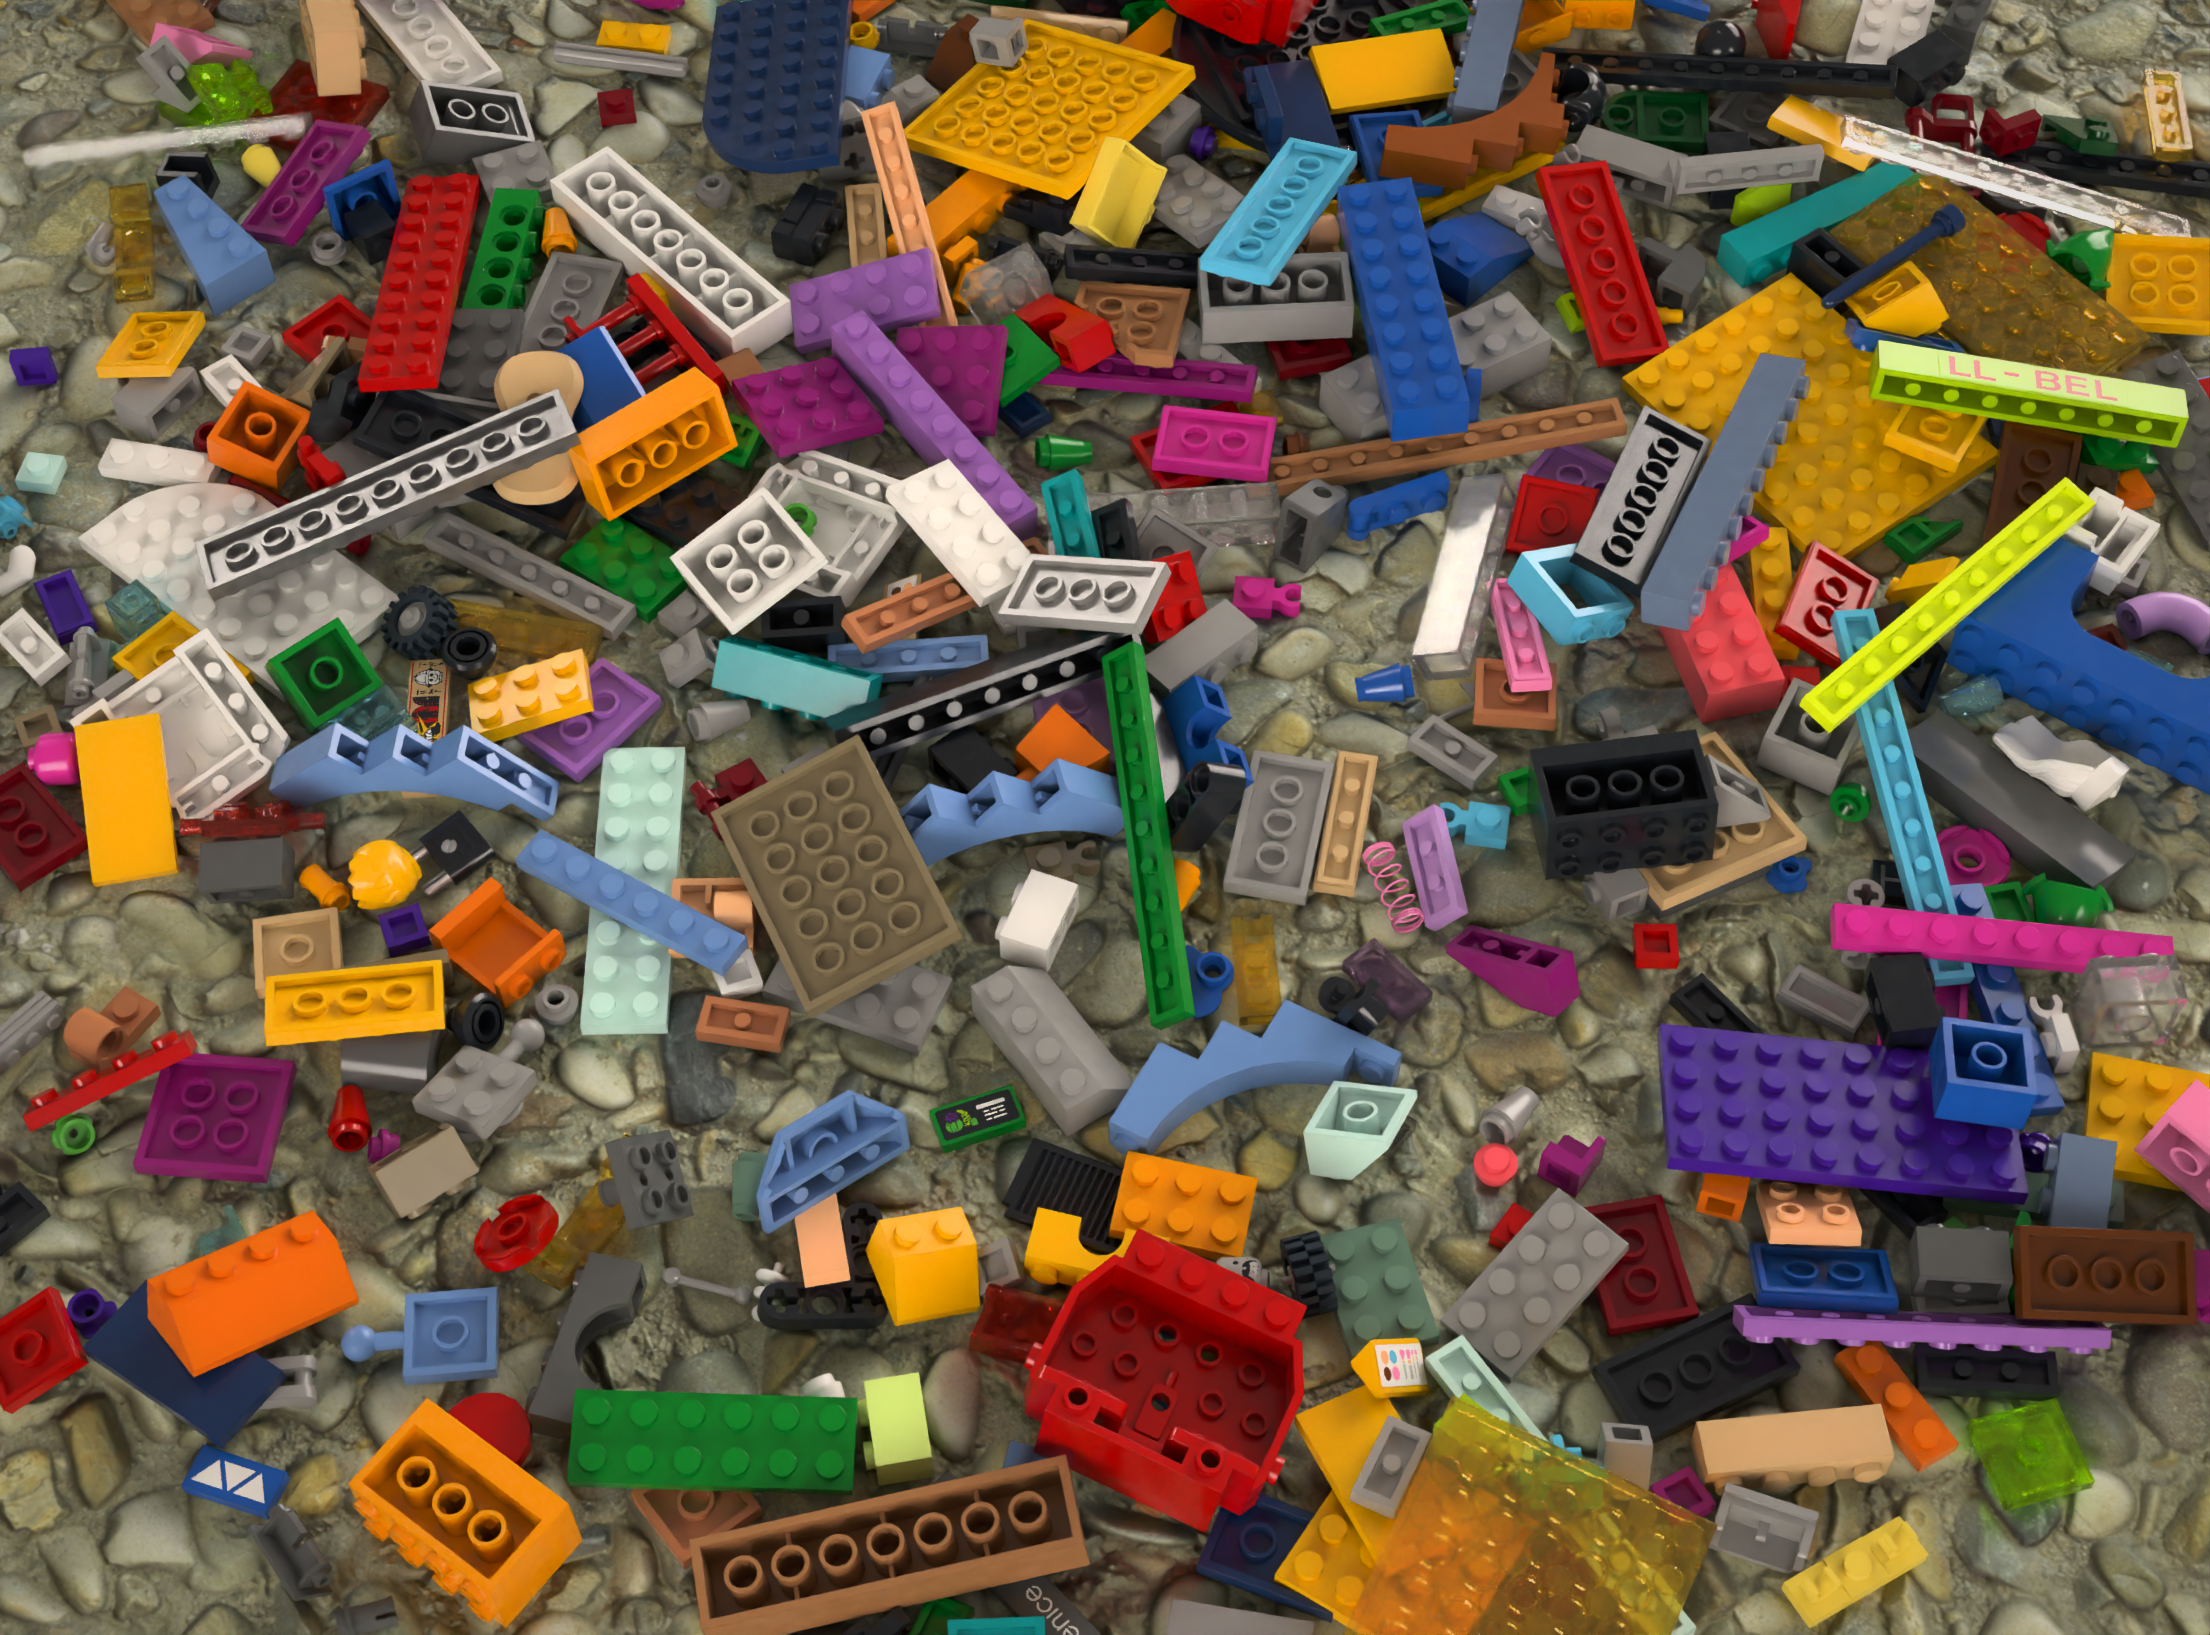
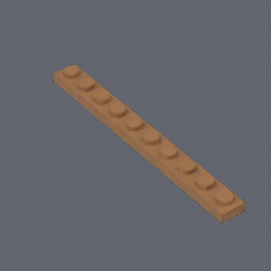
M1617 397L1469 423L1468 432L1391 442V438H1384L1271 458L1267 483L1244 481L1248 500L1255 501L1292 494L1312 479H1320L1331 486L1346 485L1627 435V423Z

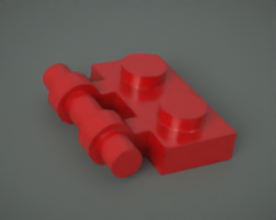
M306 435L298 439L299 448L297 456L301 466L306 470L304 479L312 493L347 479L345 472L335 460L330 462L321 453L319 446L314 444L311 436Z

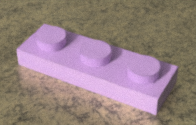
M1433 804L1403 822L1402 828L1421 910L1424 915V923L1427 928L1436 932L1467 914L1468 908L1444 810Z

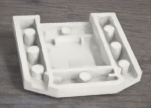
M815 450L798 453V458L785 466L778 462L770 467L748 495V498L765 486L783 508L793 503H801L815 513L817 525L813 527L814 532L809 538L823 553L829 563L788 594L799 598L841 596L846 608L853 603L908 525L885 498L887 488L901 480ZM797 521L796 523H797L798 526H799V525H801L802 522H801V521Z
M207 627L172 650L176 656L109 702L102 698L69 721L74 728V726L152 713L159 714L161 717L175 832L201 827L269 780L274 771L276 759L284 754L291 741L289 735Z

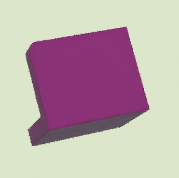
M1564 1135L1558 1144L1550 1141L1541 1154L1537 1176L1576 1198L1602 1161L1607 1139L1598 1135L1590 1147L1569 1135Z

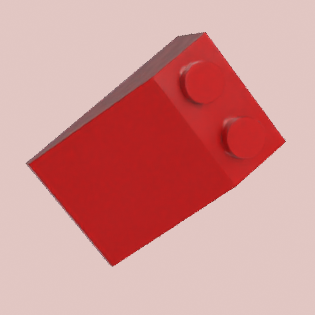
M1752 0L1751 9L1757 10L1755 26L1770 59L1789 60L1803 0Z

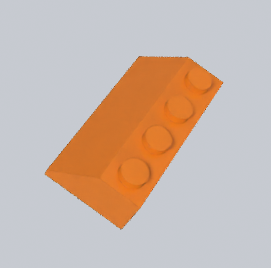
M313 1210L147 1280L148 1319L193 1377L353 1307L359 1301L336 1237Z

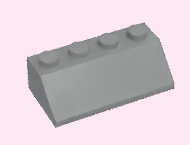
M1005 966L970 986L972 1014L1067 1137L1119 1106L1133 1081L1044 968Z

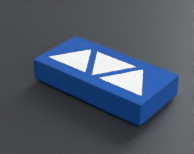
M203 1444L181 1486L185 1493L269 1520L268 1513L278 1504L290 1477L286 1471Z

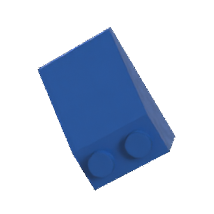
M1482 211L1437 222L1426 231L1440 289L1466 308L1470 307L1535 254L1526 239Z

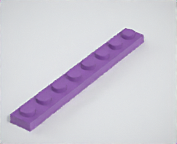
M1734 1305L1732 1322L1742 1336H1746L1747 1340L1756 1343H1771L1774 1341V1337L1791 1338L1793 1342L1805 1345L1819 1344L1820 1339H1837L1838 1343L1847 1346H1863L1866 1340L1883 1341V1344L1895 1348H1908L1911 1346V1342H1927L1929 1346L1938 1349L1950 1350L1955 1349L1957 1344H1974V1347L1986 1351L2002 1350V1345L2019 1346L2022 1350L2035 1353L2047 1352L2048 1347H2065L2066 1351L2076 1354L2093 1353V1348L2110 1349L2112 1332L2103 1323L2017 1320L2015 1315L1897 1311V1315L1750 1305Z

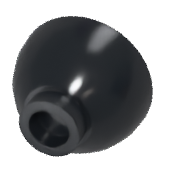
M465 627L453 631L444 639L440 648V654L445 666L452 673L467 680H478L493 666L497 656V643L493 635L488 631L478 627Z
M488 992L474 993L466 996L455 1007H452L446 1015L448 1030L453 1033L462 1046H473L486 1052L497 1044L504 1029L505 1019L502 1005L495 995Z

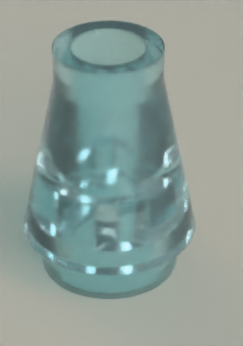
M1981 674L1957 688L1939 695V704L1941 710L1952 717L1957 715L1993 713L1996 707L2003 706L2004 699L1996 676L1990 675L1986 677L1984 674Z

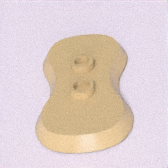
M530 351L509 358L498 370L494 382L495 398L501 412L558 388L571 419L584 388L583 374L577 362L568 355L554 351ZM567 451L535 463L528 469L519 470L498 479L492 485L497 494L512 503L543 505L557 502L569 495L577 485L578 477Z

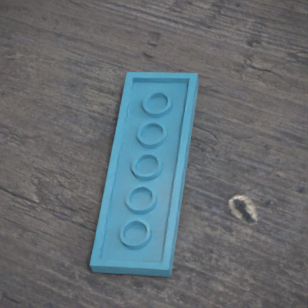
M1289 137L1200 257V270L1222 277H1231L1256 285L1270 287L1337 193L1338 186L1343 185L1357 165V152Z

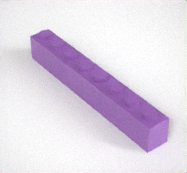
M861 310L832 325V356L839 360L852 379L929 467L949 459L1021 542L1034 536L1036 537L1038 507L866 313Z

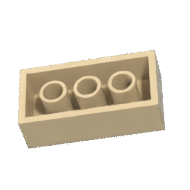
M299 0L301 31L318 96L362 94L361 80H367L365 58H362L361 48H365V36L363 26H360L358 9H355V0Z

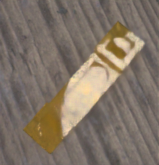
M143 182L109 187L110 215L114 223L116 271H113L116 304L152 300L155 297L156 256L147 185Z
M625 1133L622 1138L630 1137V1135ZM608 1156L600 1165L601 1177L543 1251L528 1263L522 1265L523 1272L561 1291L573 1282L578 1267H585L590 1251L602 1253L622 1228L626 1220L621 1203L614 1207H606L598 1194L600 1181L614 1178Z

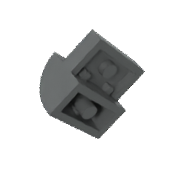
M445 1014V1029L343 1039L341 1052L342 1087L354 1085L362 1089L419 1093L436 1075L439 1069L438 1052L448 1031L446 1026L447 1014Z

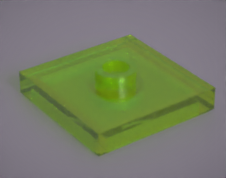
M2056 1398L1969 1421L1966 1427L2004 1511L2090 1489L2095 1482Z

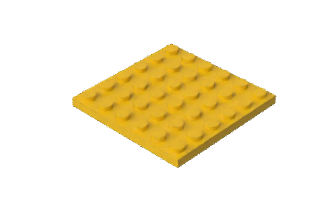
M1025 19L1023 23L1029 48L1013 68L978 62L904 129L909 150L1069 200L1086 184L1106 136L1121 138L1130 142L1196 79L1195 69L1192 65Z

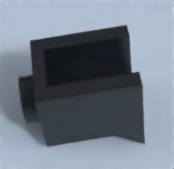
M167 151L161 165L157 167L155 175L157 184L162 187L184 174L210 199L213 198L220 184V180L207 152Z

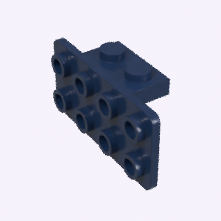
M1297 60L1252 66L1244 69L1243 79L1246 85L1247 100L1249 104H1252L1256 128L1261 131L1270 162H1272L1289 137L1341 148L1311 61Z

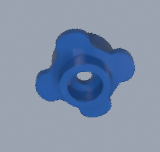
M1787 857L1773 863L1772 870L1766 874V881L1777 891L1785 894L1802 892L1807 888L1808 883L1805 878L1806 874L1812 869V863L1805 857Z

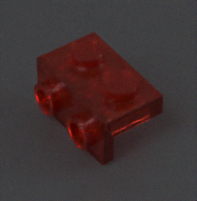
M993 1283L988 1284L985 1290L983 1310L970 1335L969 1351L1025 1365L1034 1343L1044 1344L1065 1301Z

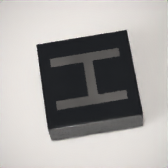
M1873 859L1870 867V880L1878 883L1884 890V904L1907 906L1895 862Z

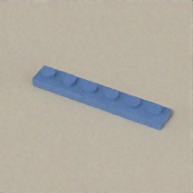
M541 829L516 857V863L520 870L723 977L748 947L747 937Z

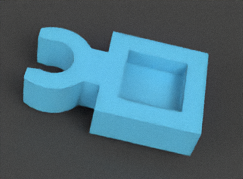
M1469 801L1468 811H1465L1453 803H1440L1439 807L1444 810L1445 818L1452 820L1447 822L1450 837L1458 833L1465 834L1464 844L1505 849L1511 807Z

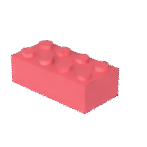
M1729 563L1718 570L1716 587L1714 591L1707 592L1703 614L1701 617H1695L1689 631L1658 626L1701 724L1778 708L1785 681L1782 670L1732 564Z

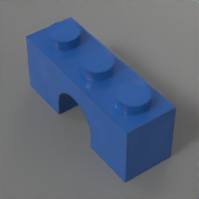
M1193 675L1162 701L1186 773L1188 775L1199 761L1239 765L1245 772L1246 789L1254 783L1244 751L1215 739L1218 730L1232 719L1222 687Z

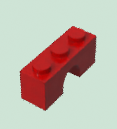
M1049 293L1014 312L1049 348H1055L1061 365L1079 374L1116 353L1111 339L1114 336L1113 330L1106 319L1100 318Z

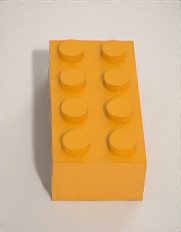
M693 367L579 433L578 436L582 444L570 448L568 453L586 501L610 522L737 447L738 443L719 386L698 368Z

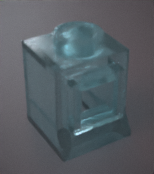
M137 579L105 601L116 632L129 643L133 642L165 617L158 597ZM148 618L150 622L141 628L140 623Z

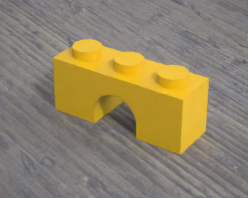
M1038 1207L1025 1253L1024 1273L1042 1284L1052 1285L1058 1282L1074 1286L1114 1254L1123 1258L1137 1230L1126 1228L1122 1244L1113 1253L1095 1255L1084 1249L1079 1241L1082 1217ZM1155 1235L1161 1239L1170 1242V1238Z

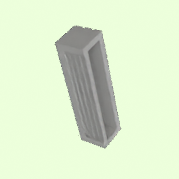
M42 990L0 1025V1076L11 1066L17 1064L21 1057L39 1045L44 1037L57 1029L66 1019L61 1006Z

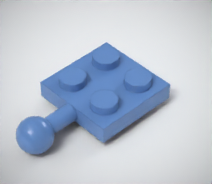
M497 1287L405 1294L404 1330L375 1333L370 1327L365 1325L352 1326L342 1336V1352L348 1359L362 1362L370 1359L376 1351L403 1349V1379L406 1385L497 1378L499 1362Z

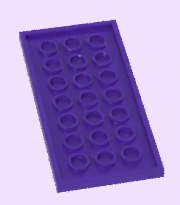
M1660 1023L1657 1033L1667 1169L2025 1204L2029 1192L2018 1129L1934 1118L1929 1051L1908 1048L1886 1049L1885 1046Z

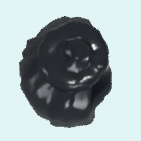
M1588 63L1571 64L1564 68L1561 83L1553 93L1558 94L1557 103L1565 104L1563 119L1569 120L1568 131L1571 133L1582 132L1587 124L1593 126L1604 115L1606 86L1603 80L1600 79L1597 68Z

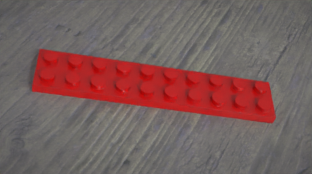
M455 173L445 177L420 175L407 180L357 379L360 393L438 388L482 187L479 175H467L465 173Z

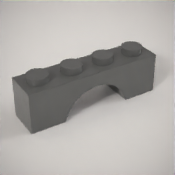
M590 1251L585 1267H578L573 1280L572 1289L574 1295L569 1306H564L559 1314L557 1322L559 1334L554 1347H547L542 1359V1378L538 1387L531 1388L526 1400L525 1412L529 1415L534 1433L566 1441L571 1440L575 1389L598 1390L597 1384L581 1371L583 1355L589 1344L604 1331L620 1325L633 1324L647 1287L642 1263Z

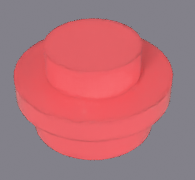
M1491 1143L1482 1146L1476 1152L1473 1168L1478 1178L1484 1184L1499 1187L1510 1182L1515 1177L1518 1169V1159L1509 1147L1498 1143Z

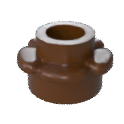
M1295 431L1294 435H1284L1283 456L1310 452L1309 439L1303 438L1299 431Z

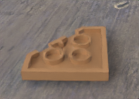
M1081 281L1074 306L1106 319L1113 330L1114 336L1111 339L1114 348L1135 365L1150 366L1152 368H1173L1191 303V289Z

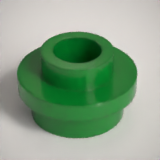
M1848 782L1833 790L1829 798V804L1835 815L1842 820L1859 822L1865 819L1871 810V797L1868 790L1861 784Z

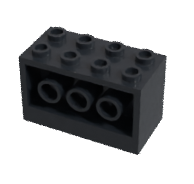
M1696 729L1529 749L1527 808L1545 880L1591 875L1594 872L1614 873L1623 869L1656 868L1665 865L1698 863L1713 859L1719 803Z

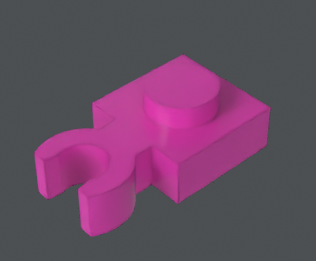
M1235 576L1233 605L1247 617L1271 619L1272 610H1277L1285 616L1296 617L1299 616L1300 602L1289 601V599L1301 600L1302 586L1286 584L1281 588H1275L1274 578Z

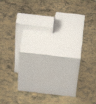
M2095 487L2088 497L2096 504L2084 518L2062 535V538L2099 555L2089 586L2109 596L2156 537L2161 524L2127 507L2122 509L2123 500Z

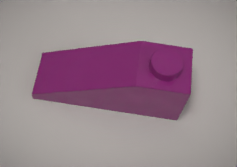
M1469 925L1445 946L1446 954L1521 1008L1556 1017L1581 995L1572 951Z

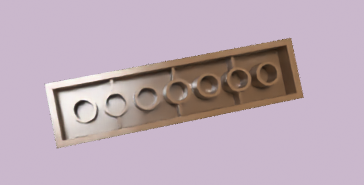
M1066 1454L689 1540L700 1625L704 1635H784L894 1610L898 1606L903 1608L1090 1565L1074 1483Z

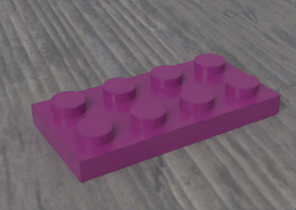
M316 120L240 226L255 240L293 247L303 237L305 229L315 215L324 207L325 197L322 188L344 178V174L354 160L362 154L364 146L372 136L363 126Z

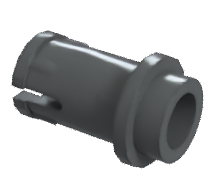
M392 1595L385 1599L359 1606L349 1607L348 1604L343 1605L344 1610L335 1612L339 1635H363L388 1627L399 1626Z

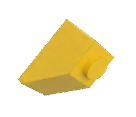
M1953 556L1909 565L1901 578L1895 576L1892 579L1884 598L1889 600L1888 605L1905 601L1911 607L1958 568L1961 559Z

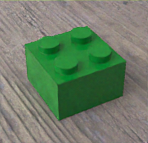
M338 617L269 659L264 666L309 734L370 697L384 685Z

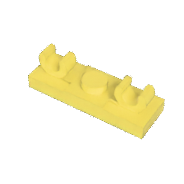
M1898 1516L1783 1583L1781 1590L1810 1629L1925 1562L1929 1554L1918 1541L1919 1537L1908 1522H1904Z

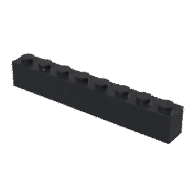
M1074 629L822 718L829 747L831 749L859 734L872 759L1101 678L1104 676L1101 657L1131 641L1142 645L1140 635Z

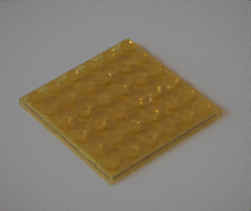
M1452 1395L1342 1635H1671L1718 1525Z

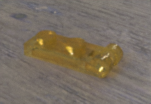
M1272 914L1259 915V919L1243 920V916H1232L1229 918L1239 1026L1270 1024L1282 1005ZM1260 936V943L1245 944L1244 937Z

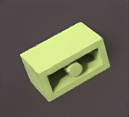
M919 1372L863 1381L866 1398L858 1399L859 1420L861 1428L870 1426L872 1441L863 1442L866 1468L867 1470L876 1469L878 1485L934 1477Z

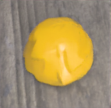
M374 840L363 845L353 853V859L349 862L351 875L348 878V883L353 885L352 897L355 900H360L358 907L361 909H384L405 902L408 896L414 893L418 881L422 877L421 868L414 857L405 848L392 840Z

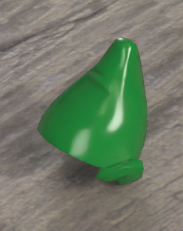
M2104 226L2098 230L2081 231L2055 245L2052 240H2046L2045 262L2047 266L2050 265L2056 278L2074 291L2092 294L2110 288V282L2104 281L2112 259L2114 232L2110 227Z
M2042 873L2027 882L2021 891L2027 896L2032 895L2033 913L2037 923L2092 928L2103 910L2106 912L2114 911L2111 898L2100 884L2093 890L2046 880L2045 873Z

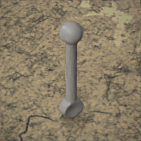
M675 1267L667 1268L662 1275L664 1284L668 1287H676L681 1284L735 1298L736 1302L740 1305H746L752 1300V1292L746 1287L736 1290L680 1275V1271Z

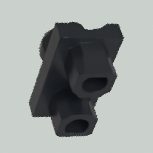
M1337 976L1325 980L1318 990L1320 1005L1330 1014L1336 1015L1332 1021L1364 1036H1368L1391 1011L1373 995L1381 986L1373 977H1370L1357 993L1348 980Z

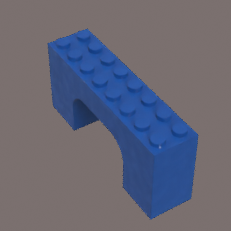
M2060 537L1957 625L1945 663L1955 667L1962 673L1969 674L1993 686L1998 691L2005 692L2029 704L2034 709L2041 710L2065 722L2072 728L2079 729L2103 741L2108 746L2115 747L2141 760L2146 765L2153 766L2177 778L2184 784L2191 785L2210 795V676L2190 679L2173 675L2093 636L2077 623L2074 616L2082 605L2099 555Z

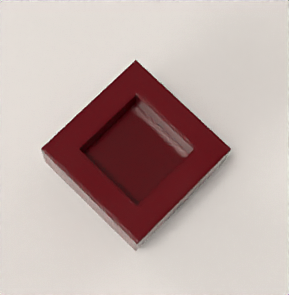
M632 88L597 93L602 127L637 123Z

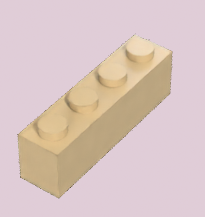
M1881 1404L1698 1421L1690 1440L1698 1478L1709 1493L1716 1492L1719 1496H1722L1726 1482L1746 1489L1762 1487L1763 1490L1770 1492L1783 1490L1791 1484L1809 1483L1813 1487H1823L1842 1479L1855 1478L1858 1482H1871L1887 1474L1894 1458Z

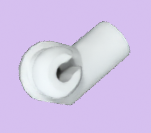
M20 545L10 551L8 572L0 576V598L32 580L36 557L30 547Z

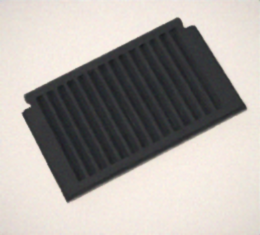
M1033 1138L1002 1201V1204L1008 1207L1004 1217L1029 1227H1033L1038 1207L1082 1217L1079 1236L1081 1245L1105 1255L1111 1254L1120 1247L1123 1241L1109 1237V1229L1123 1170Z

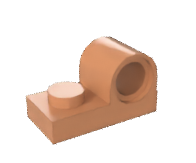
M124 986L100 1013L89 1007H83L76 1011L65 1026L64 1041L71 1057L100 1073L112 1067L110 1061L127 1052L157 1020L161 1012L157 1004Z

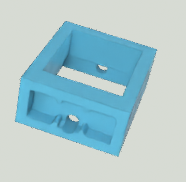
M1577 543L1522 552L1506 581L1559 646L1615 637L1625 628L1626 620L1634 608L1633 604L1618 587L1569 562ZM1569 583L1589 607L1577 609L1558 587V584Z

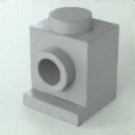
M982 16L969 32V41L973 47L975 60L979 63L1013 68L1029 48L1021 17H1015L1011 21Z

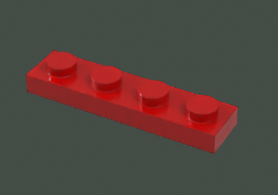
M175 1030L169 1031L152 1040V1048L140 1054H137L135 1049L129 1050L110 1061L112 1067L98 1074L92 1068L70 1080L72 1086L58 1093L53 1087L35 1095L30 1099L32 1105L28 1107L22 1116L30 1132L193 1055L197 1043L190 1030L179 1035L176 1034Z

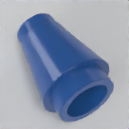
M1397 663L1360 678H1355L1359 702H1406L1405 698L1415 697L1410 665L1400 666Z

